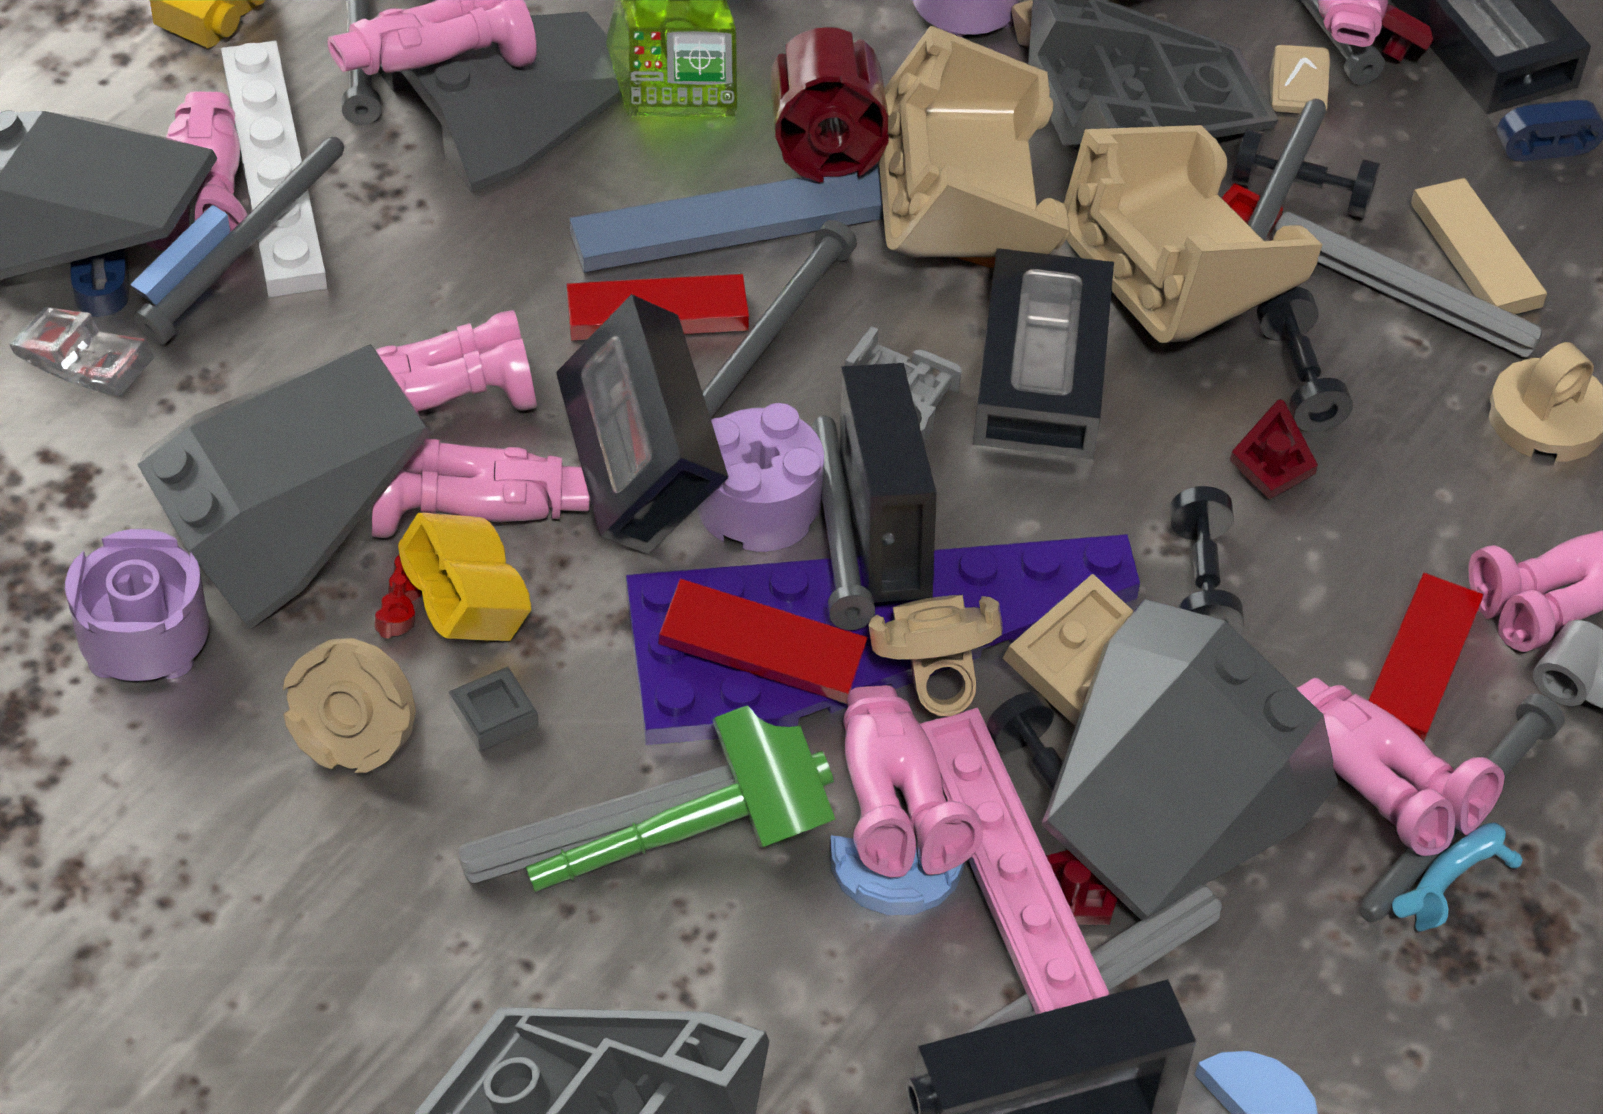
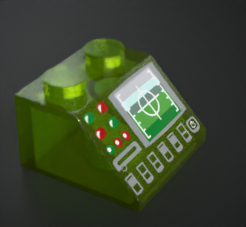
M615 0L606 45L628 116L736 115V27L726 0Z

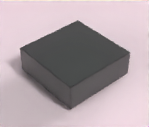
M508 666L449 691L450 706L478 752L539 727L538 712Z

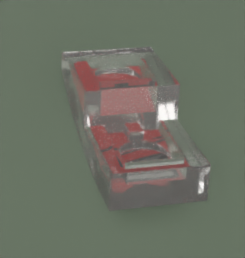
M44 307L10 344L16 356L53 376L87 389L115 396H121L155 358L146 339L99 332L90 313Z

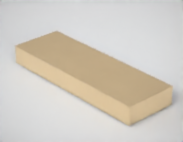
M1465 177L1414 190L1411 201L1412 207L1475 297L1512 314L1543 307L1547 296L1546 290Z

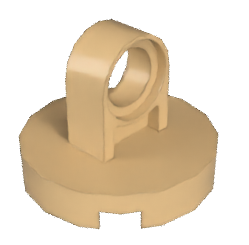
M1564 342L1549 350L1542 358H1530L1515 362L1502 371L1497 377L1490 396L1491 409L1489 412L1490 424L1501 440L1519 453L1532 457L1534 449L1544 453H1557L1555 458L1557 462H1568L1588 456L1599 447L1603 441V386L1592 375L1594 370L1593 363L1572 343Z
M963 595L926 598L893 607L895 620L885 623L884 617L879 615L871 618L868 626L872 651L881 657L910 659L916 692L921 704L929 712L938 716H953L961 713L971 704L976 694V679L971 650L991 643L1002 635L1003 624L1000 604L991 597L981 596V600H979L980 608H965ZM942 667L954 668L963 676V685L960 692L947 700L936 699L926 690L929 676L935 670Z
M354 638L328 640L297 659L284 679L283 690L288 688L287 700L289 710L283 714L286 727L298 747L321 766L333 769L336 765H340L349 769L358 768L355 773L369 772L395 756L412 734L416 708L411 685L399 665L377 646Z

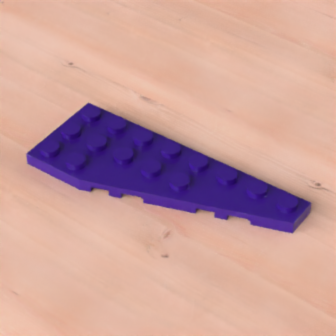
M1127 534L939 549L934 552L933 598L963 595L965 608H980L979 600H981V596L991 597L1000 604L1003 624L1002 635L991 643L972 649L973 660L981 658L982 649L1006 640L1012 644L1092 574L1125 603L1137 599L1140 580ZM857 556L861 586L865 587L859 557ZM831 558L626 575V594L645 745L719 739L712 719L747 705L757 717L766 723L782 727L798 726L799 718L825 708L828 709L830 714L848 708L847 703L658 644L659 633L680 578L837 627L830 619L828 608L829 597L836 590ZM917 600L874 603V616L884 617L885 623L895 620L893 607ZM868 625L856 630H846L868 637L852 689L884 685L898 689L913 683L910 659L881 657L872 651ZM951 667L939 668L930 676L949 670Z

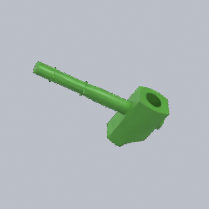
M748 705L717 716L712 721L735 784L666 809L638 824L632 822L631 827L564 852L561 849L560 854L526 866L534 891L543 890L569 879L574 881V877L640 852L646 854V850L682 841L747 815L759 847L773 844L833 821L835 816L824 790V786L834 783L827 759L823 751L811 755L801 726L782 727L771 725L757 717Z

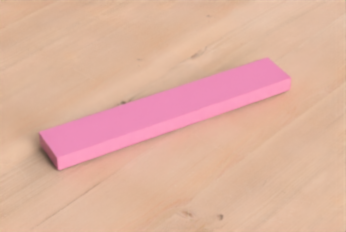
M975 708L953 716L921 723L920 725L929 738L938 761L943 795L946 802L957 801L972 807L979 815L983 829V838L976 852L968 860L1035 1014L1110 995L979 709Z

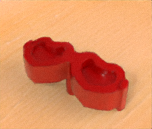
M399 555L394 561V573L389 578L388 594L381 599V609L375 613L374 628L379 632L380 637L388 639L391 636H400L407 633L414 627L415 611L412 601H415L422 595V590L416 588L407 577Z

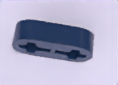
M1588 100L1526 105L1508 112L1500 120L1497 126V135L1506 154L1514 161L1570 157L1588 153L1603 141V120L1594 103Z
M127 248L70 262L74 298L77 308L82 313L92 317H106L114 315L125 307L129 299ZM106 279L104 289L96 290V280Z

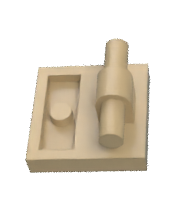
M1092 574L1010 644L1003 659L1076 726L1103 646L1131 615L1133 610Z

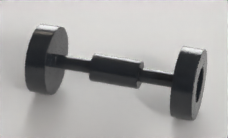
M1247 128L1235 162L1232 183L1249 187L1257 166L1274 170L1278 159L1260 155L1265 132ZM1363 159L1355 181L1327 173L1328 167L1303 161L1293 182L1322 189L1323 185L1326 184L1352 191L1347 214L1364 219L1376 184L1380 163Z
M1295 287L1259 305L1256 315L1262 332L1273 340H1290L1287 343V349L1296 374L1300 381L1306 382L1293 393L1289 401V408L1298 428L1308 432H1321L1332 429L1344 422L1353 409V401L1344 382L1336 378L1318 379L1321 375L1320 365L1309 337L1303 335L1312 329L1319 317V311L1312 293L1305 288Z
M1198 486L1186 489L1177 494L1170 503L1171 526L1179 536L1189 540H1198L1192 546L1195 585L1202 589V591L1187 596L1178 608L1225 620L1240 633L1244 626L1243 606L1240 599L1234 594L1215 589L1219 586L1221 580L1218 547L1211 540L1222 536L1232 527L1234 522L1232 500L1226 492L1215 487Z
M1021 693L1001 704L988 719L986 727L993 742L1001 751H1015L1028 745L1034 754L1031 761L1033 766L1053 793L1063 761L1053 747H1045L1039 738L1052 724L1054 713L1040 693Z

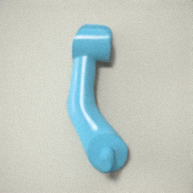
M1495 822L1483 824L1441 853L1431 863L1416 890L1400 894L1394 899L1392 903L1393 911L1400 918L1416 914L1415 928L1419 932L1438 927L1445 923L1448 918V904L1443 894L1457 877L1477 862L1486 860L1494 854L1502 859L1508 867L1516 869L1522 864V856L1503 844L1506 836L1503 826Z

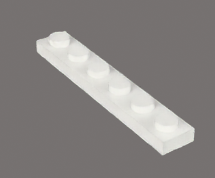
M276 41L246 43L239 46L221 48L231 108L235 112V128L240 141V154L251 211L302 162ZM307 190L257 239L268 298L327 289L325 268Z

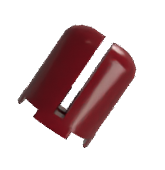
M822 27L804 31L796 35L785 45L786 54H778L771 67V96L775 138L781 149L783 161L799 175L817 182H824V177H842L858 171V176H861L879 162L889 143V115L880 63L874 49L862 39L853 42V34L849 31L836 27Z

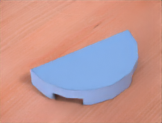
M212 205L132 282L131 286L139 295L157 305L230 233L228 214Z
M834 835L830 837L831 872L841 890L860 906L885 915H915L939 906L956 890L965 866L964 862L942 874L927 875L922 868L916 848L914 862L907 874L903 877L889 878L870 870L863 864L855 847L854 838Z
M1251 1051L1221 1052L1198 1062L1195 1076L1231 1114H1318L1315 1098L1301 1077L1277 1059Z

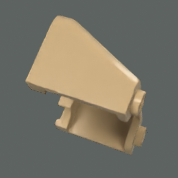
M931 25L885 87L889 115V143L879 160L887 247L892 251L909 257H996L997 248L1049 254L1054 249H1059L1068 236L1070 220L1067 217L1064 203L1058 200L1047 198L1037 206L1028 142L1037 129L1040 130L1046 126L1053 111V100L1050 98L1047 72Z
M1202 125L1085 129L1064 201L1067 217L1070 220V229L1066 240L1081 258L1114 262L1112 292L1160 343L1188 341L1303 284L1310 278L1317 265L1318 256L1323 244L1301 225L1283 226L1276 232L1272 241H1264L1218 195L1222 179L1227 171V158L1217 140Z

